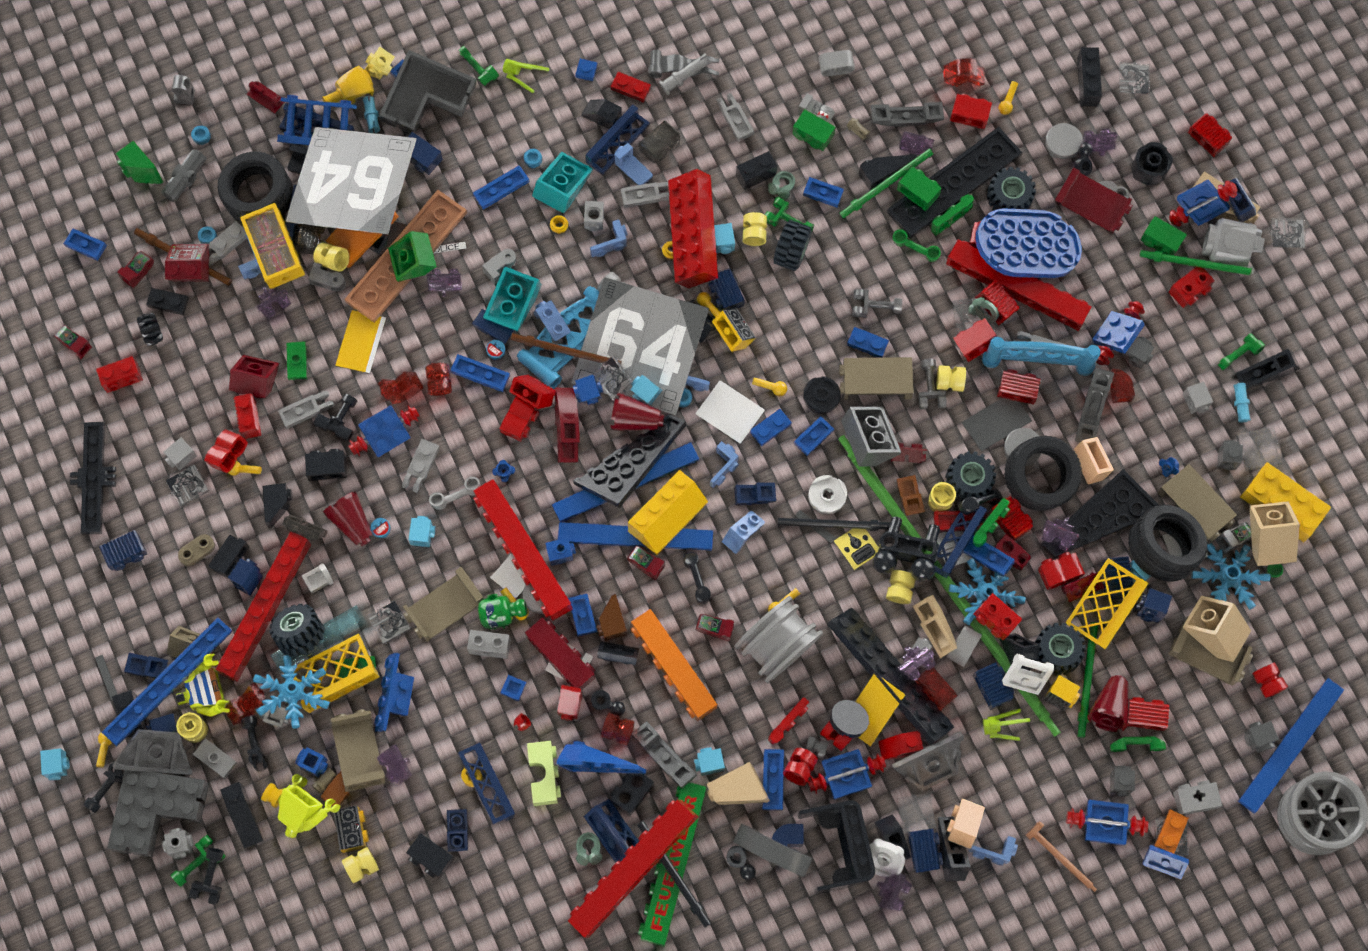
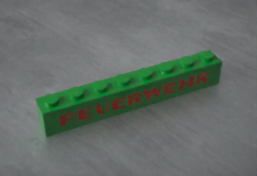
M689 782L683 788L677 787L675 797H678V800H682L699 816L706 787ZM699 817L666 853L682 879ZM661 862V864L657 863L654 875L658 877L656 884H651L649 895H652L651 903H646L643 915H646L647 918L645 924L641 923L638 935H641V941L665 947L680 890Z

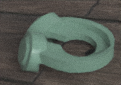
M787 171L777 173L773 181L768 184L769 193L771 195L777 194L783 200L788 199L790 191L795 185V177ZM787 179L789 184L780 188L779 180Z
M982 297L973 300L968 309L969 314L977 315L981 320L986 318L988 323L995 322L999 317L998 309L994 304ZM981 307L990 310L992 316L987 317Z
M586 832L577 840L576 850L578 855L576 856V861L580 865L586 866L588 863L596 865L602 860L600 841L595 834ZM587 840H591L594 843L589 856L586 854V849L582 846Z

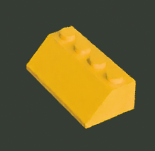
M679 470L628 521V532L658 555L704 508L708 500L696 483Z

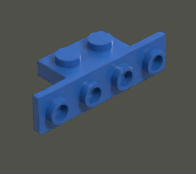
M400 653L390 654L385 660L384 666L386 671L381 681L382 694L378 699L379 710L374 720L375 732L386 731L389 713L408 716L414 677L397 673Z

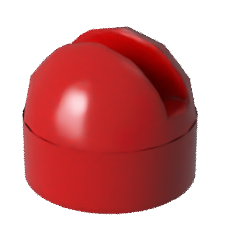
M520 713L514 719V726L517 725L519 727L517 730L524 731L531 726V721L525 714Z

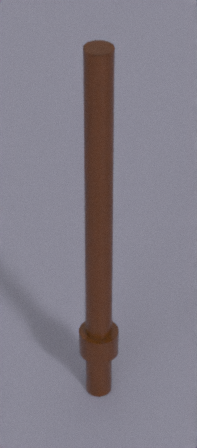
M136 228L134 231V235L145 240V243L156 246L167 253L169 252L171 246L159 240L154 234H148L139 228ZM209 267V276L228 286L232 283V279Z
M513 333L511 336L512 341L523 343L531 348L535 346L605 364L610 359L609 357L538 340L530 335L526 337ZM613 359L620 368L622 361Z

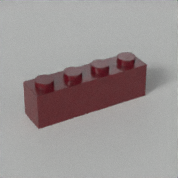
M542 617L525 632L526 638L571 687L583 690L595 679V669L588 662L585 664L580 659L582 655L576 648L572 650L567 645L569 641L563 634L558 635L555 632L556 627L550 620L545 621Z

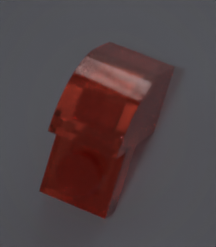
M957 59L943 66L945 83L955 87L966 82L979 87L985 84L984 68L977 65L976 59Z
M1111 369L1110 372H1114L1110 387L1112 403L1132 402L1135 397L1132 379L1122 370Z
M403 372L395 380L382 379L378 383L381 394L385 399L390 400L392 404L408 400L424 389L416 372Z
M254 682L247 687L243 695L229 700L225 707L229 709V712L226 714L234 726L241 723V719L254 716L257 713L256 709L264 705L262 700H265L266 697L263 690Z

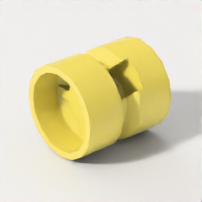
M755 212L745 214L743 216L744 230L742 242L750 246L764 245L766 243L767 231L765 229L767 228V216Z
M323 242L315 248L313 258L314 262L321 264L322 267L341 272L347 267L350 256L347 249Z
M939 365L936 389L948 390L951 388L952 391L963 392L966 380V367H954L951 369L950 366Z
M946 482L935 484L928 498L930 509L932 511H949L956 497L954 487Z
M902 570L891 572L889 582L892 586L888 587L886 599L899 604L911 603L913 592L910 589L914 588L916 580L910 572Z
M191 712L185 713L177 721V731L185 740L197 743L206 737L208 727L199 715Z
M368 847L358 851L357 856L350 855L342 860L353 884L363 879L364 874L371 875L379 870Z

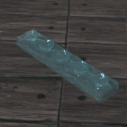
M357 605L323 624L325 633L323 634V639L319 641L320 644L305 655L301 654L299 657L293 655L291 657L292 666L366 624L367 622ZM278 650L270 656L280 673H282L279 667L284 666L283 657L286 655Z

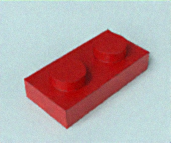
M617 72L611 85V90L643 103L651 89V84L621 72Z

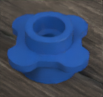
M1169 457L1166 460H1159V465L1163 471L1162 474L1165 477L1179 473V463L1175 458Z
M501 460L496 468L492 470L494 476L501 478L502 482H507L509 476L515 473V468L510 466L505 460Z

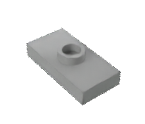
M206 738L193 753L195 757L224 779L237 764L235 760Z

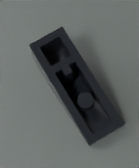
M912 154L876 157L872 160H866L860 165L858 175L868 189L872 190L918 156Z
M1286 349L1236 374L1240 383H1246V389L1282 378L1301 368L1294 353L1290 349Z
M237 782L220 789L244 849L263 842L264 840L244 785Z
M938 817L940 852L943 859L942 869L945 881H965L971 868L966 847L948 840L950 832L947 831L950 820H954V817Z

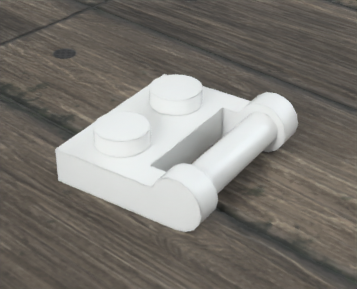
M1016 654L1012 665L1002 679L1003 685L1039 695L1053 673L1054 665L1048 662L1044 664L1024 658L1023 655ZM1023 665L1026 667L1042 671V673L1039 674L1036 672L1022 669L1021 667Z

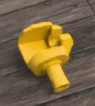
M358 65L341 76L335 82L336 91L323 96L322 100L323 102L332 103L348 100L353 105L355 104V99L368 93L370 96H373L374 88L371 75L367 70Z

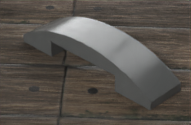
M942 102L924 103L923 106L889 107V104L870 106L872 122L878 125L896 127L918 126L944 120Z
M1095 368L1075 437L1076 442L1080 443L1082 440L1096 437L1114 372Z
M647 721L632 733V736L649 756L681 788L697 776L690 766L681 760Z
M741 823L733 841L757 856L805 877L813 859L804 853L791 849L761 834L759 831Z

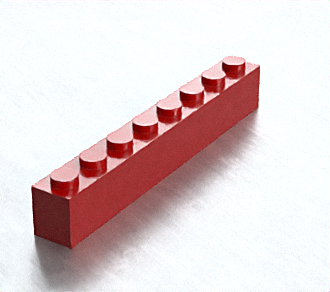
M958 239L947 258L946 265L986 285L991 284L994 280H998V283L1003 285L1007 294L1013 299L1078 332L1092 308L1086 301L1078 300L1072 297L1070 293L1060 291L1051 283H1044L1038 280V278L1003 275L988 265L978 249L967 241Z
M494 479L473 490L475 504L478 508H483L484 513L482 514L486 522L492 523L494 526L492 531L496 538L499 539L501 537L504 542L501 544L506 554L510 553L514 558L511 561L516 570L520 569L523 575H521V578L525 585L530 584L532 587L531 594L536 602L540 600L543 605L540 608L545 617L549 616L554 621L573 610L569 599Z
M290 531L216 667L220 675L235 682L239 681L311 547V543L307 538Z
M672 800L665 808L667 810L663 816L659 815L652 822L653 827L649 831L645 830L639 836V842L636 846L632 845L624 853L626 857L621 862L618 860L611 867L612 872L599 880L597 889L594 892L590 891L583 899L585 902L580 907L576 906L571 911V917L568 922L584 938L591 937L697 820L699 816L682 800Z

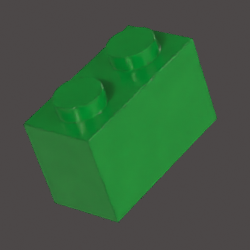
M804 109L793 126L792 134L798 140H804L809 143L812 148L824 152L835 135L836 127Z
M912 166L899 181L897 190L927 211L939 197L941 187L936 181L926 177L923 171Z
M1154 216L1140 241L1147 247L1162 251L1164 254L1175 255L1187 234Z

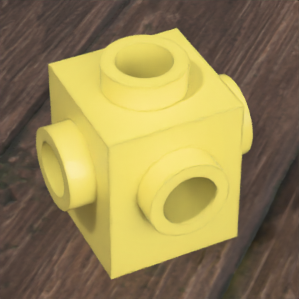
M379 47L374 54L370 53L366 59L367 66L364 70H367L372 77L380 80L383 75L387 76L392 69L390 64L395 56Z

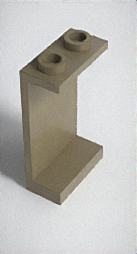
M912 357L844 358L843 364L839 365V375L843 376V382H840V394H844V400H848L849 395L904 394V399H912L913 397Z
M1190 464L1164 484L1157 492L1162 498L1167 495L1177 507L1190 513L1200 523L1207 541L1211 540L1213 542L1221 535L1219 533L1220 530L1223 528L1227 530L1235 523L1233 519L1237 514Z
M462 567L455 571L456 575L409 608L407 605L403 606L405 610L404 617L409 624L411 622L414 623L416 626L414 631L420 639L424 637L426 642H428L476 609L479 602L484 599Z
M1187 616L1180 626L1168 655L1232 686L1237 682H1241L1245 675L1243 671L1245 664L1248 665L1253 657L1250 654L1253 647L1241 648L1234 662L1216 658L1183 628L1189 617Z
M362 709L355 711L354 714H338L331 718L345 792L385 784V775L379 757L371 720V711Z

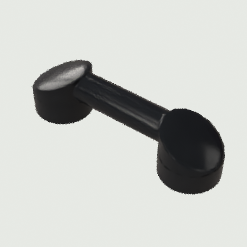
M994 489L988 495L979 498L970 496L959 503V509L963 514L970 515L979 505L988 502L992 506L997 505L1003 499V496L998 489Z
M688 552L684 555L683 563L687 568L691 569L697 587L695 599L700 604H706L711 599V592L704 586L698 569L699 557L694 552Z

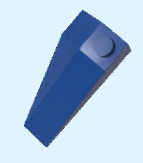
M580 741L566 744L557 759V765L570 772L646 774V769L589 747L585 745V742Z

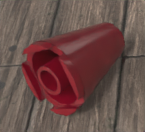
M617 393L619 399L615 398L611 420H614V425H610L611 430H655L663 425L664 415H661V410L623 393Z
M356 491L340 498L333 507L330 505L323 511L324 515L356 546L360 544L363 547L372 541L370 539L372 532Z
M1121 675L1111 676L1087 716L1090 723L1093 720L1097 728L1109 732H1117L1118 729L1125 731L1127 728L1129 683L1125 677Z

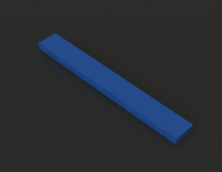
M690 442L663 454L636 489L699 461L692 443ZM583 490L552 504V507L559 522H563L607 501Z
M559 522L558 540L568 537L569 543L646 547L628 532V526ZM682 529L665 548L712 551L713 530Z
M217 617L102 731V734L117 747L203 662L205 655L211 654L232 633V630Z
M1329 678L1324 681L1238 800L1240 804L1254 814L1258 811L1344 691L1343 688Z

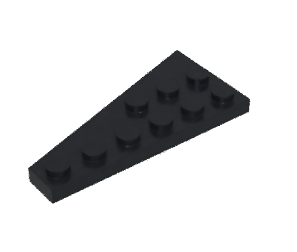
M672 414L664 417L662 426L655 430H649L645 434H639L635 441L629 445L628 443L603 459V463L587 470V474L581 478H575L573 480L574 485L620 508L686 427V422Z
M1123 469L1045 539L1041 546L1055 559L1065 552H1071L1134 525L1148 509L1159 504Z

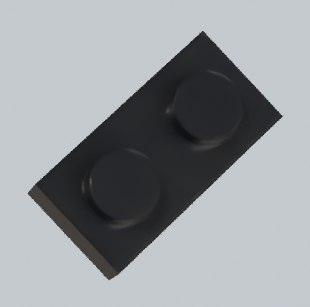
M151 288L146 305L149 308L184 315L189 297Z
M601 641L597 658L605 661L621 662L626 665H636L639 648Z

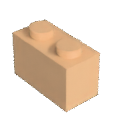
M1098 437L1082 440L1073 449L1078 455L1079 462H1081V471L1087 484L1103 481L1114 470Z
M965 799L961 800L959 806L955 805L951 814L954 820H950L947 831L950 832L948 840L971 849L976 839L985 807Z

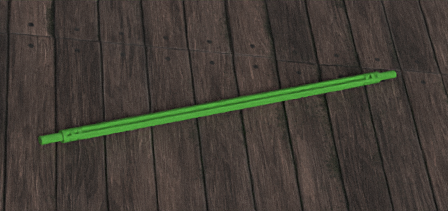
M842 435L838 440L848 452L847 456L890 515L902 519L900 529L908 536L921 538L870 466H858L849 441L845 435ZM930 551L924 552V554H926V555H929V554L932 553V552H930ZM937 560L934 565L942 569V565ZM935 572V577L964 617H966L969 613L965 612V609L972 606L965 597L959 598V593L949 592V585H956L950 576L945 578ZM974 618L970 625L976 632L982 635L980 639L1003 668L1004 672L1007 673L1011 664L1006 653L988 628ZM1018 689L1041 722L1045 723L1053 736L1056 737L1060 734V730L1049 717L1050 713L1037 695Z

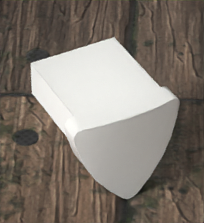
M323 563L302 575L311 593L333 584L332 577Z

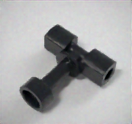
M345 393L341 399L343 405L336 417L331 416L329 419L318 414L313 424L325 432L327 430L334 432L337 438L348 443L353 435V430L345 427V423L342 420L349 408H354L358 400Z

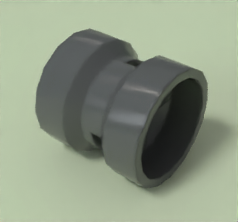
M809 736L806 749L814 753L818 760L823 761L829 742L825 740L818 741L815 737Z

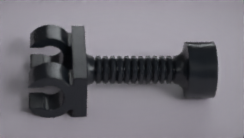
M245 717L241 719L242 729L248 732L251 749L247 750L248 760L256 771H258L257 763L259 762L260 764L263 762V768L266 769L265 754L258 746L255 727L258 726L257 717Z
M113 763L110 764L108 771L104 772L108 779L104 782L101 789L98 790L97 794L93 798L88 797L83 805L92 812L97 813L101 807L99 803L102 797L105 796L112 784L115 782L122 783L123 770L114 769L113 772Z
M218 848L207 849L206 858L209 859L204 882L195 880L192 883L189 898L196 900L199 898L201 890L210 892L209 904H218L222 888L212 885L217 861H222L223 850Z

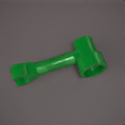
M465 46L458 50L459 54L480 75L477 78L483 86L499 77V74L492 65L483 69Z
M1250 333L1243 339L1245 344L1230 355L1222 358L1218 366L1225 370L1245 352L1250 350L1255 356L1266 345Z

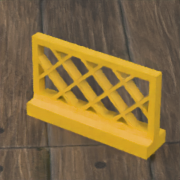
M1108 558L1066 621V624L1069 627L1072 625L1074 630H1078L1083 636L1106 650L1148 586V582ZM1109 564L1117 569L1118 576L1106 578L1105 569ZM1103 574L1104 579L1099 580L1101 575ZM1129 576L1136 580L1131 588L1123 589L1121 578ZM1119 578L1121 590L1109 592L1107 581ZM1105 581L1107 593L1096 595L1094 586L1096 583ZM1093 590V595L1088 596L1090 592ZM1130 590L1125 597L1124 591ZM1122 592V603L1112 605L1110 594ZM1108 595L1110 606L1099 608L1096 597ZM1094 598L1097 609L1085 611L1084 601ZM1082 606L1083 612L1077 613ZM1118 607V609L1114 613L1113 608ZM1111 608L1113 617L1109 621L1102 622L1099 611ZM1097 611L1099 623L1088 625L1086 613ZM1083 614L1085 626L1077 627L1071 623L1076 615ZM1108 623L1105 629L1103 630L1102 624ZM1101 626L1102 633L1098 639L1090 635L1089 627ZM1082 628H1087L1088 633L1083 631Z
M359 633L298 664L294 671L295 673L305 669L308 670L307 673L309 670L315 673L317 670L313 669L315 662L319 660L325 661L323 666L325 672L329 663L338 665L334 675L327 673L324 675L332 678L329 686L322 687L320 686L321 683L311 684L312 687H315L312 695L322 694L323 697L320 699L330 703L380 678ZM358 641L360 646L357 653L348 651L350 645ZM336 651L343 652L339 662L331 660L333 653ZM347 654L355 656L352 666L343 664ZM359 658L367 661V667L363 669L355 668ZM341 667L350 669L348 676L345 678L338 677ZM295 676V677L293 678L294 681H295V680H296L297 682H301V681H302V680H300V679H297V676ZM324 676L318 678V680L322 682ZM301 700L303 709L308 713L317 710L309 702L306 706L304 700Z

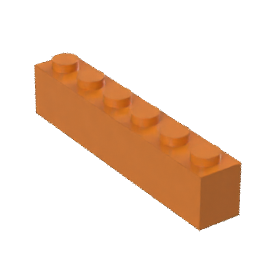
M649 609L632 620V628L630 629L636 639L638 637L641 639L643 650L647 655L649 653L654 658L652 662L658 671L660 669L665 674L663 678L669 686L673 685L676 690L674 694L680 702L684 701L688 707L686 708L688 715L692 719L695 717L699 721L717 709L718 704L653 611Z

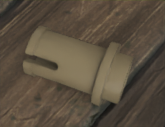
M852 118L847 124L848 130H852L862 141L870 133L859 123V119Z
M327 768L317 781H313L312 787L321 794L337 775L330 768Z

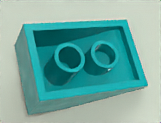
M561 152L536 181L532 197L564 214L574 202L592 173L593 168Z
M504 266L483 318L518 332L536 301L542 286L540 280Z

